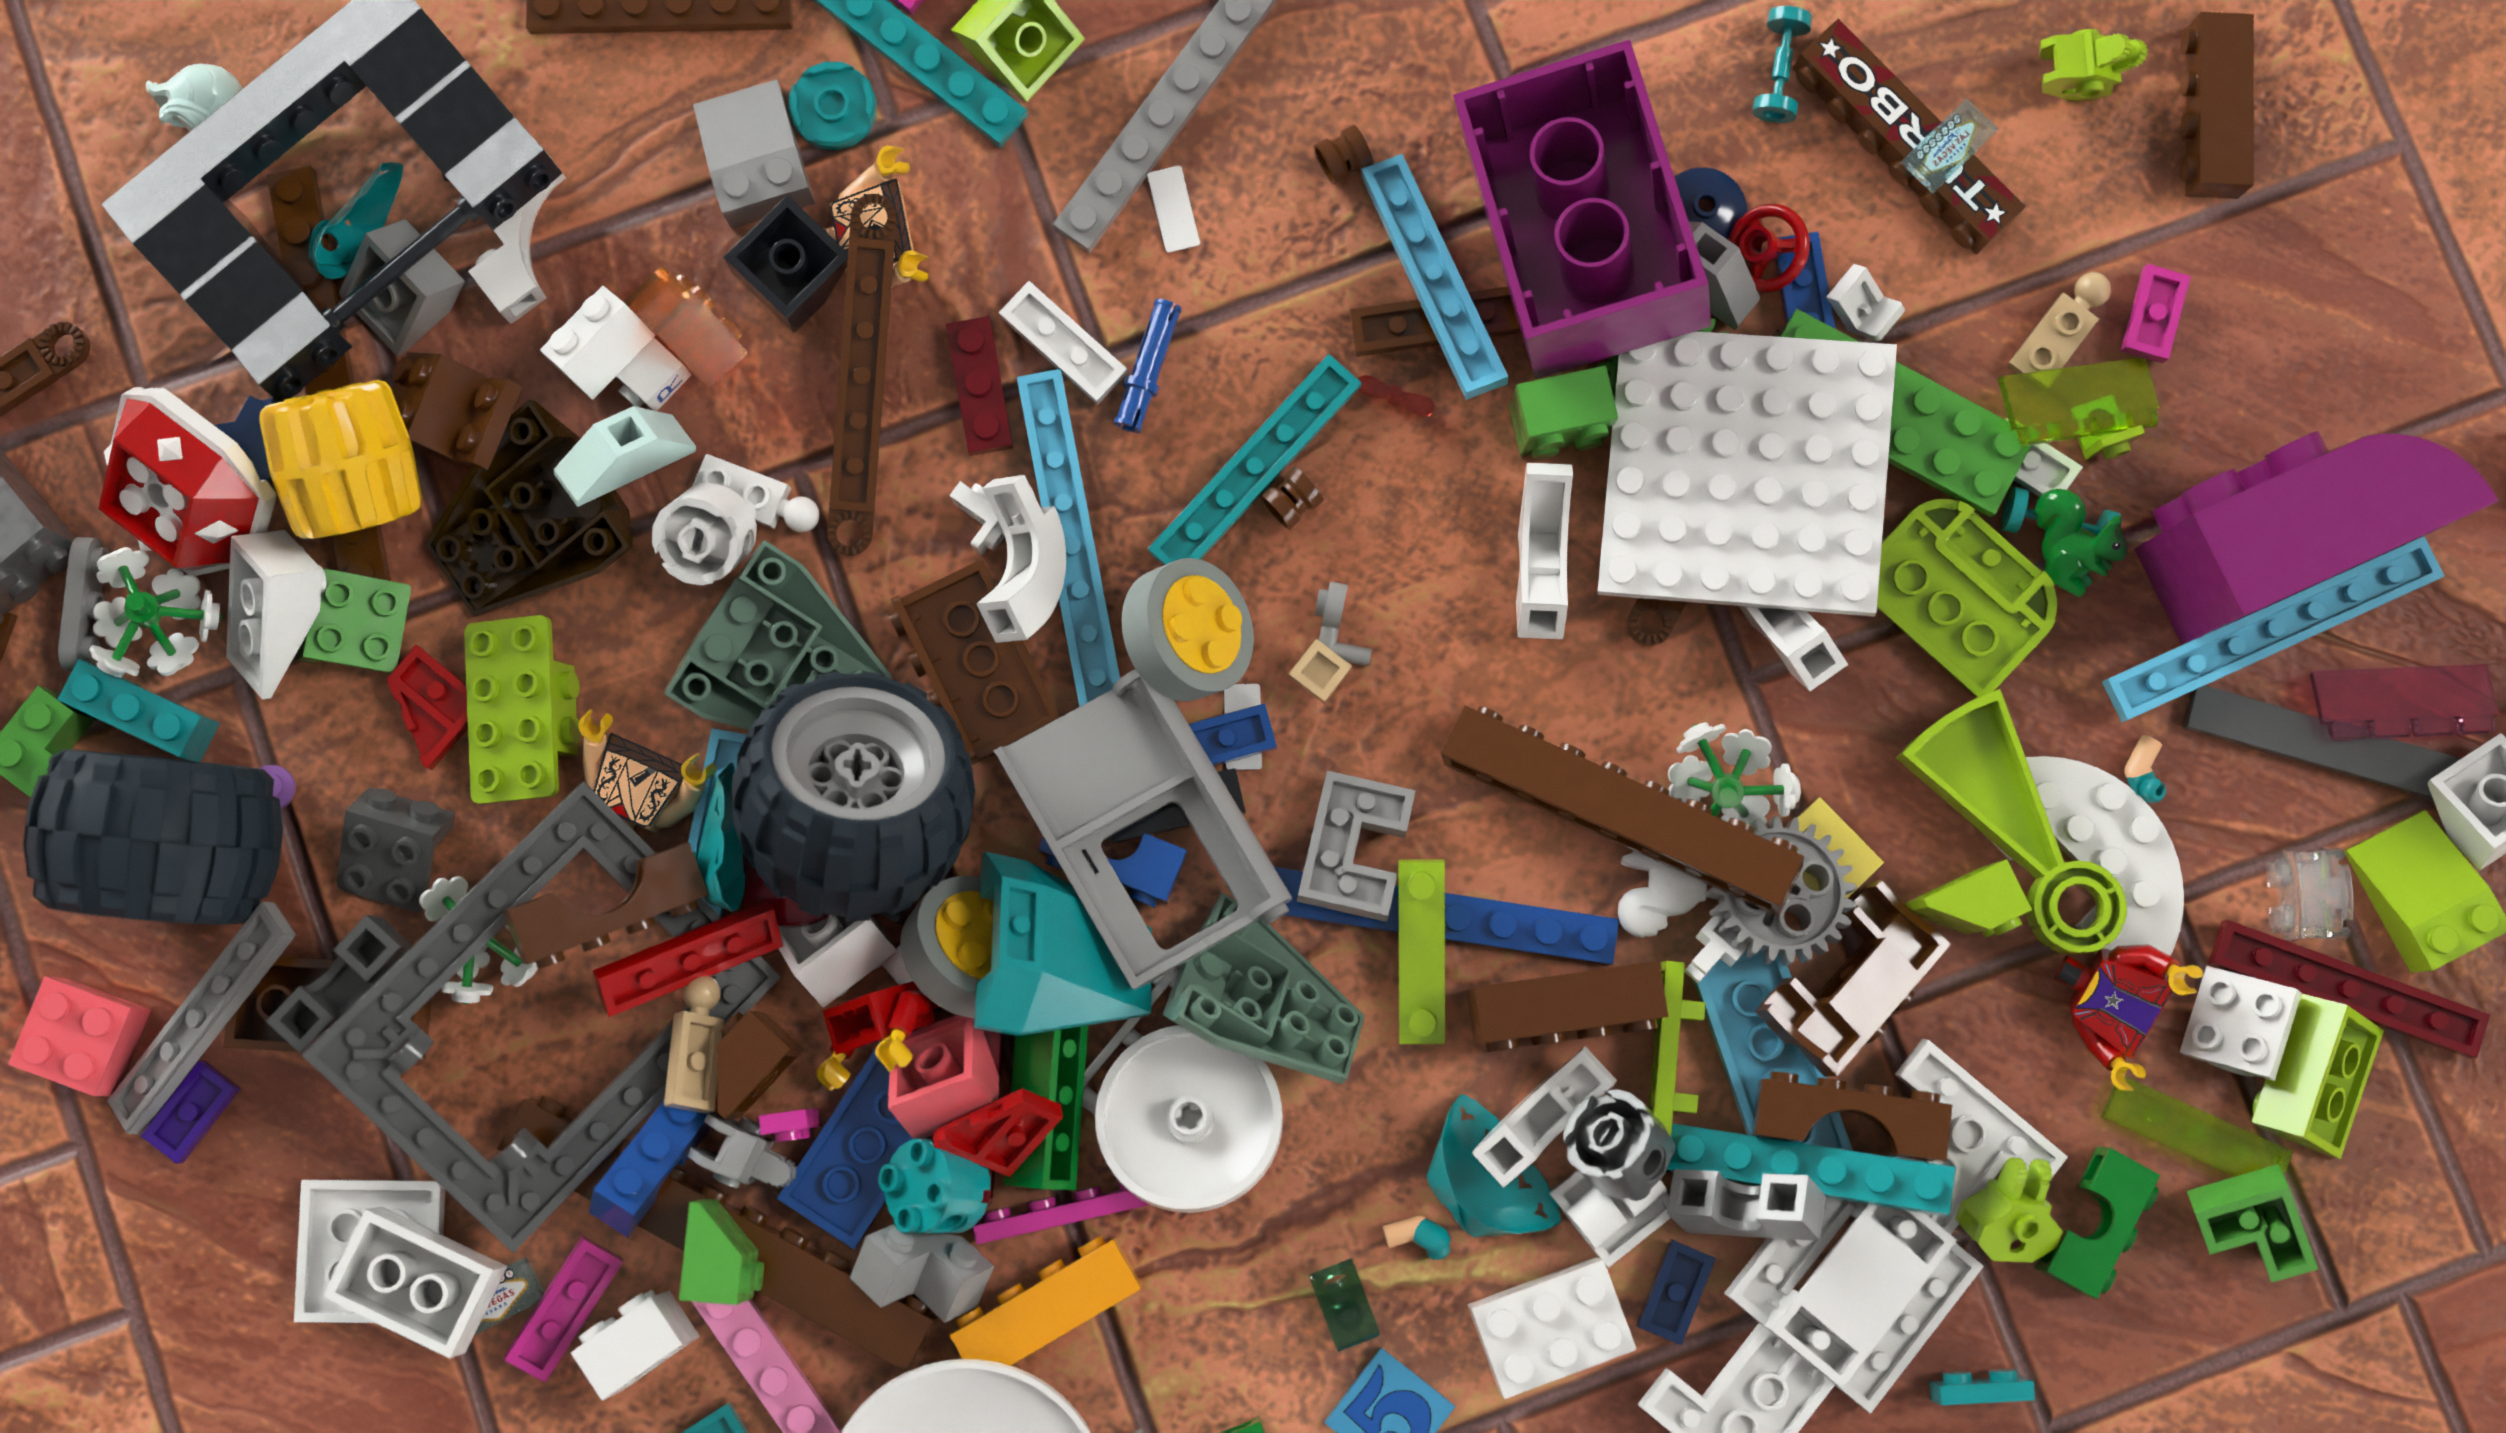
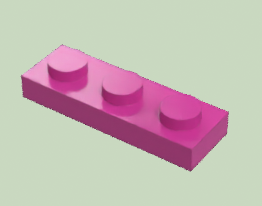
M582 1235L504 1354V1360L537 1379L546 1382L622 1265V1257Z

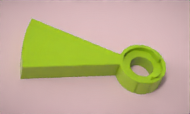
M2001 689L1973 699L1948 713L1915 737L1895 757L2035 878L2027 894V900L2032 910L2026 913V918L2029 926L2032 927V932L2046 947L2049 946L2051 950L2060 954L2077 955L2098 951L2118 937L2127 916V902L2125 901L2126 897L2123 887L2107 869L2093 862L2078 860L2064 863ZM2069 886H2078L2087 890L2093 896L2096 903V916L2086 929L2081 930L2068 926L2059 915V897Z

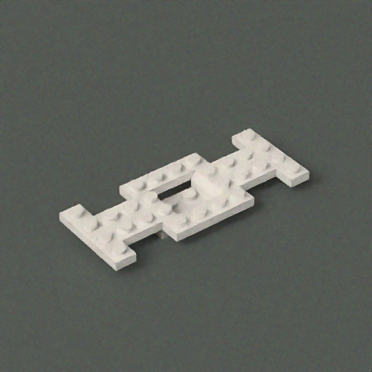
M1922 1039L1894 1075L1913 1091L1937 1093L1941 1095L1940 1103L1952 1104L1947 1161L1933 1162L1893 1156L1892 1152L1888 1157L1956 1167L1950 1217L1826 1197L1820 1241L1766 1238L1724 1292L1727 1297L1759 1323L1705 1393L1701 1396L1672 1371L1665 1368L1637 1405L1671 1433H1798L1835 1385L1871 1414L1984 1267L1956 1243L1957 1240L1951 1235L1959 1225L1955 1218L1960 1202L1986 1188L1988 1180H1993L2003 1168L2005 1160H2008V1158L2016 1157L2023 1159L2028 1169V1165H2030V1161H2033V1159H2046V1161H2049V1165H2051L2052 1175L2054 1176L2068 1156L1931 1041ZM1851 1215L1855 1219L1801 1290L1799 1292L1794 1290L1793 1288Z

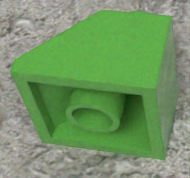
M706 1198L689 1203L679 1300L739 1305L752 1299L754 1291L761 1290L764 1263L757 1262L758 1249L717 1199Z

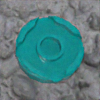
M829 61L811 66L801 74L802 77L797 81L796 85H793L789 92L788 111L796 131L807 143L822 150H842L856 145L869 134L877 116V100L870 81L864 75L855 70L853 66L844 62Z

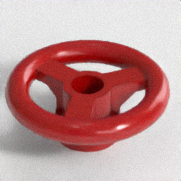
M1763 204L1750 209L1736 222L1728 238L1731 243L1739 247L1742 256L1751 261L1748 270L1758 292L1777 291L1793 282L1803 270L1810 250L1809 233L1804 221L1794 210L1781 204ZM1777 217L1786 221L1793 229L1795 238H1777L1772 230L1765 228L1761 219ZM1767 240V249L1762 253V244ZM1795 253L1791 264L1783 273L1774 278L1760 279L1769 262L1774 261L1780 254Z

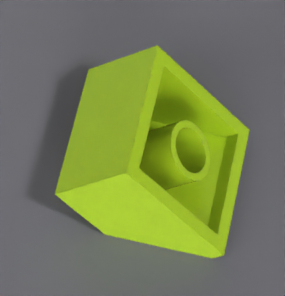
M978 0L951 29L978 63L1025 102L1029 101L1085 40L1055 0Z
M2007 859L1982 866L1904 903L1920 918L1966 935L1982 932L1984 938L1994 934L1996 936L2022 925L2019 916L2032 910Z

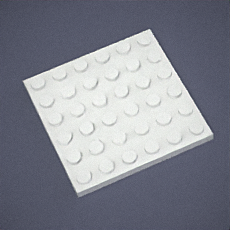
M1694 331L1619 354L1615 392L1618 419L1615 425L1612 426L1598 595L1875 617L1877 613L1897 344Z

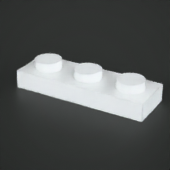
M1030 281L999 311V316L1053 366L1061 369L1062 374L1097 405L1128 374L1125 366Z

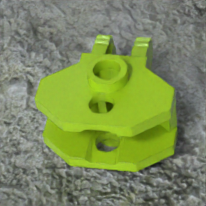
M2084 29L2073 34L2054 35L2040 40V59H2052L2055 65V71L2043 74L2042 93L2068 101L2097 100L2112 95L2114 85L2121 83V73L2133 69L2134 66L2138 67L2139 64H2143L2144 60L2146 61L2145 58L2148 56L2147 45L2144 44L2145 42L2135 38L2134 40L2128 39V36L2120 33H2113V36H2105L2099 34V31L2096 29Z
M2012 1157L2005 1160L2004 1168L2001 1170L1998 1180L1989 1179L1986 1188L1960 1202L1955 1219L1992 1261L2032 1263L2056 1249L2063 1233L2049 1215L2052 1205L2045 1199L2050 1187L2049 1182L2052 1181V1169L2049 1161H2046V1159H2033V1161H2030L2028 1169L2023 1159ZM2019 1239L2022 1242L2016 1249H2010L2014 1241Z

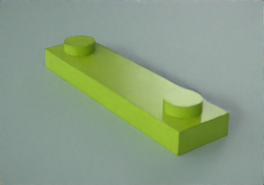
M1444 859L1398 860L1399 1044H1445Z

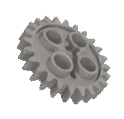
M1779 815L1769 821L1767 828L1761 818H1758L1751 824L1755 829L1754 834L1769 841L1773 837L1784 839L1798 847L1797 853L1804 856L1803 868L1780 917L1772 914L1770 925L1765 926L1763 919L1766 915V910L1750 908L1745 904L1744 900L1715 887L1705 893L1706 897L1719 901V904L1709 913L1710 916H1724L1726 921L1718 928L1719 933L1731 929L1736 933L1730 944L1732 947L1739 945L1743 941L1748 943L1746 957L1751 958L1759 950H1762L1764 964L1769 965L1779 954L1783 966H1788L1794 962L1796 954L1803 964L1812 959V951L1818 956L1827 952L1829 949L1826 941L1834 945L1842 939L1837 929H1845L1851 925L1852 921L1843 913L1852 911L1856 908L1857 903L1845 898V895L1857 889V884L1844 882L1843 877L1851 872L1853 867L1838 865L1837 860L1843 855L1844 850L1838 849L1830 852L1827 849L1831 840L1829 834L1819 841L1814 838L1816 825L1811 824L1803 832L1799 831L1798 818L1794 817L1783 828L1782 821ZM1804 872L1816 877L1819 882V891L1810 890L1803 882ZM1785 912H1791L1798 917L1801 924L1800 931L1792 930L1787 926L1784 920Z

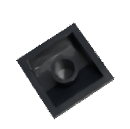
M787 195L723 258L731 273L795 333L829 298L847 268L848 252Z

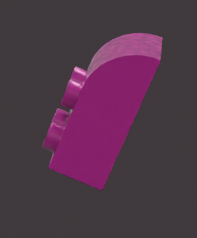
M2315 431L2264 456V460L2239 472H2236L2235 468L2205 480L2182 492V497L2152 511V514L2161 533L2134 550L2181 645H2184L2423 537L2499 500L2485 479L2468 462L2435 442L2404 434H2377L2362 437L2329 452L2319 431Z

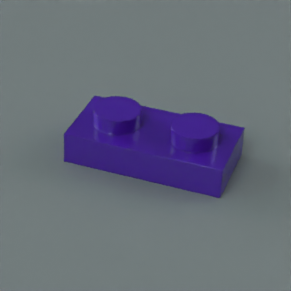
M198 1061L148 1125L141 1137L176 1164L184 1163L241 1088L208 1062Z

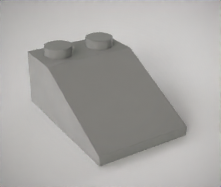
M778 79L693 104L720 209L731 229L762 220L787 195L801 208L816 204Z

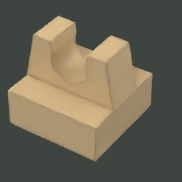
M1315 639L1288 674V677L1325 704L1352 669V665L1318 639Z

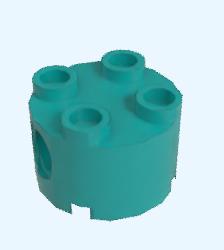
M912 1139L902 1144L891 1157L889 1164L882 1166L878 1175V1183L881 1190L884 1191L888 1211L894 1219L896 1228L902 1233H963L976 1225L984 1215L988 1204L981 1203L983 1191H990L991 1178L988 1168L942 1149L935 1148L933 1139Z

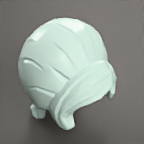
M210 64L188 65L169 81L162 84L152 83L149 80L146 82V91L150 93L160 107L159 120L162 124L169 122L173 126L187 128L189 132L243 89L232 73L219 66Z

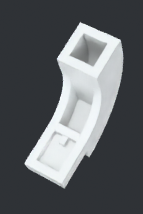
M1025 475L993 479L982 488L1004 532L1007 543V565L1000 583L976 603L996 643L1027 640L1037 632L1049 619L1058 603L1066 573V545L1055 506L1040 508Z

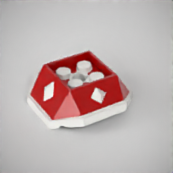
M134 387L121 394L111 444L104 450L107 471L98 509L137 538L140 550L154 551L172 566L182 569L187 574L197 576L230 569L231 536L267 532L277 497L276 492L266 480H260L252 461L237 442L165 388L144 389L143 387Z

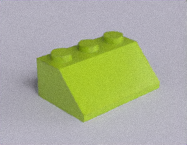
M2301 994L2275 1081L2266 1079L2263 1089L2257 1093L2253 1102L2254 1115L2251 1122L2273 1135L2341 1160L2384 1030L2348 1005Z

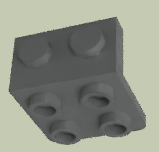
M369 787L345 810L337 886L342 891L409 911L420 912L423 908L419 904V898L424 891L429 889L435 847L453 829L455 812L439 808L438 805L432 802L414 801L397 796L388 789Z

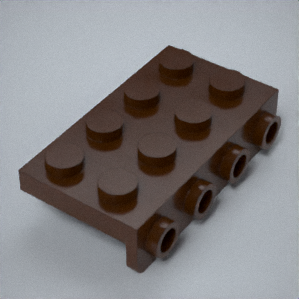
M983 559L905 597L900 598L898 595L891 598L895 610L888 613L898 636L908 635L915 649L907 653L918 677L920 678L927 674L934 688V691L927 693V696L935 706L944 707L956 722V728L961 733L962 741L965 744V752L969 753L972 765L995 755L993 750L1001 746H1008L1060 718L1023 640L996 643L976 604L996 587Z

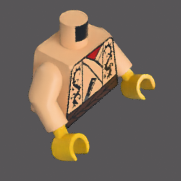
M885 146L879 151L877 162L839 194L838 200L830 204L833 227L823 229L848 252L851 211L855 202L867 194H879L890 200L897 216L891 286L893 288L907 283L911 279L918 282L927 281L928 273L918 270L917 266L921 261L928 260V256L914 251L903 193L898 179H892L893 174H907L910 171V165L906 162L895 163L896 156L903 152V148ZM870 204L863 208L860 218L863 225L868 229L879 230L885 225L887 214L881 206Z
M589 709L584 714L578 726L580 733L584 736L583 768L585 783L632 830H634L637 824L657 833L661 828H670L695 811V807L705 788V781L717 771V766L714 763H711L702 772L697 766V759L700 757L699 753H696L681 764L616 734L610 733L607 739L605 733L612 726L613 717L606 713L601 719L600 726H598L591 719L592 709Z

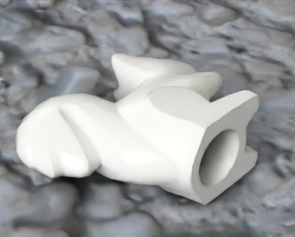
M1635 851L1622 857L1621 864L1623 866L1647 871L1649 877L1648 887L1631 889L1618 902L1620 924L1631 935L1640 938L1655 936L1659 930L1667 927V917L1685 914L1699 902L1706 900V883Z

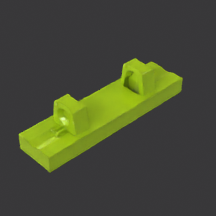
M1664 961L1660 962L1668 1017L1656 1019L1657 1028L1654 1029L1648 1109L1663 1123L1671 1137L1673 1111L1697 1113L1698 1095L1675 1093L1680 1019L1704 1021L1706 1003L1682 1000L1685 962Z

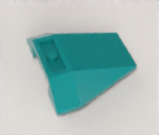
M984 852L981 855L980 898L994 900L991 971L976 984L974 1028L1022 1036L1144 1017L1151 1013V982L1139 989H1132L1072 884L1027 860ZM1147 926L1150 933L1152 934V928Z

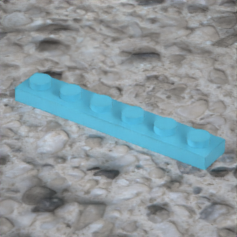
M1403 154L1361 169L1363 183L1465 400L1507 385L1508 374Z

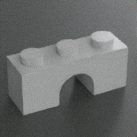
M1674 1169L1667 1214L1686 1233L1820 1241L1826 1195L1809 1176L1763 1173L1761 1186H1749L1729 1181L1718 1171Z

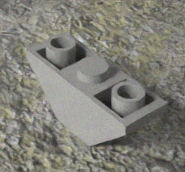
M1689 222L1709 284L1710 313L1736 331L1760 300V295L1756 290L1751 274L1739 247L1705 223Z

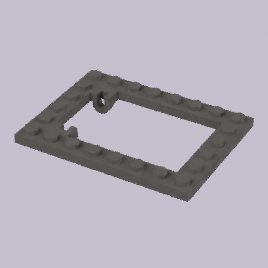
M581 782L302 1054L311 1065L512 1253L529 1238L665 1097L673 1019L547 1148L525 1127H521L512 1136L514 1138L512 1143L502 1152L497 1151L488 1161L402 1081L399 1076L408 1071L434 1043L410 1018L507 924L503 910L531 900L581 850L585 851L627 894L630 893L635 882L637 860L656 853L585 782ZM702 898L697 899L700 908L683 915L672 917L669 910L653 916V919L672 938L722 918ZM761 956L712 975L720 987L721 995L717 1005L709 1010V1016L724 1019L725 1025L738 1012L745 1015L781 976ZM686 1005L681 1011L690 1012V1008ZM408 1041V1043L400 1051H398Z

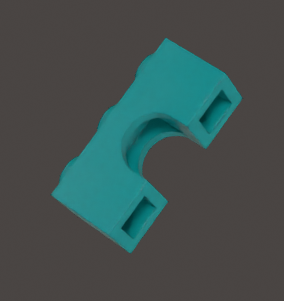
M78 659L57 699L175 756L190 761L201 762L220 725V722L152 693L124 677L119 678L107 675L95 664Z

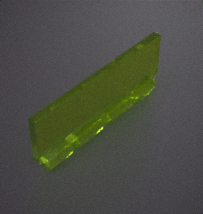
M2143 357L2007 375L1997 379L2011 431L2017 430L2018 440L2023 446L2049 443L2053 440L2062 441L2083 438L2089 435L2117 433L2139 425H2143V428H2151L2158 424L2156 409L2160 407L2147 361Z

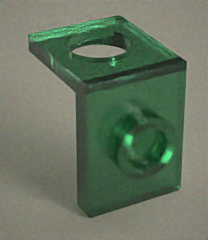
M1352 1258L1309 1275L1338 1352L1381 1335ZM1345 1274L1337 1282L1324 1284L1326 1280L1333 1276Z

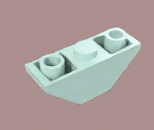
M633 406L593 424L554 468V475L576 506L579 507L696 452V446L673 415Z

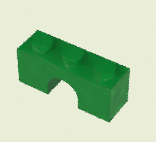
M2097 1147L2077 1188L2088 1193L2097 1201L2101 1210L2099 1226L2092 1234L2086 1237H2080L2069 1230L2061 1229L2063 1233L2058 1247L2042 1256L2034 1269L2082 1296L2098 1299L2100 1293L2105 1294L2111 1288L2116 1278L2117 1270L2114 1269V1266L2121 1252L2126 1253L2137 1237L2138 1229L2135 1228V1225L2142 1211H2148L2158 1196L2159 1188L2156 1187V1184L2161 1175L2112 1148Z

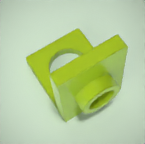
M2110 396L2071 408L2067 411L2085 460L2103 455L2105 460L2122 456L2132 451L2130 444L2145 434L2143 425L2123 430ZM2096 411L2106 416L2109 427L2104 435L2094 436L2086 430L2084 419L2088 413Z

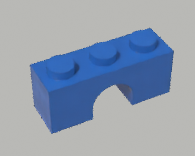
M1144 833L1138 849L1130 857L1122 860H1114L1108 857L1107 859L1122 885L1132 890L1130 898L1155 908L1157 901L1168 903L1188 853L1186 849ZM1043 837L1038 850L1042 854L1047 855L1045 864L1063 871Z
M663 1100L594 1188L589 1213L628 1238L655 1203L662 1184L677 1164L683 1166L689 1158L687 1155L690 1148H697L709 1132L710 1126L704 1122L708 1113L704 1114L666 1107Z

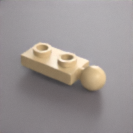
M2089 272L2082 275L2075 284L2074 294L2076 298L2074 300L2063 292L2006 366L2039 391L2043 392L2046 390L2099 320L2098 317L2088 310L2103 305L2110 297L2111 284L2103 274Z
M710 976L696 978L684 987L683 999L690 1008V1012L681 1011L674 1013L664 1106L704 1114L715 1111L717 1044L722 1040L723 1034L720 1031L724 1027V1019L709 1016V1010L717 1005L721 995L718 983Z

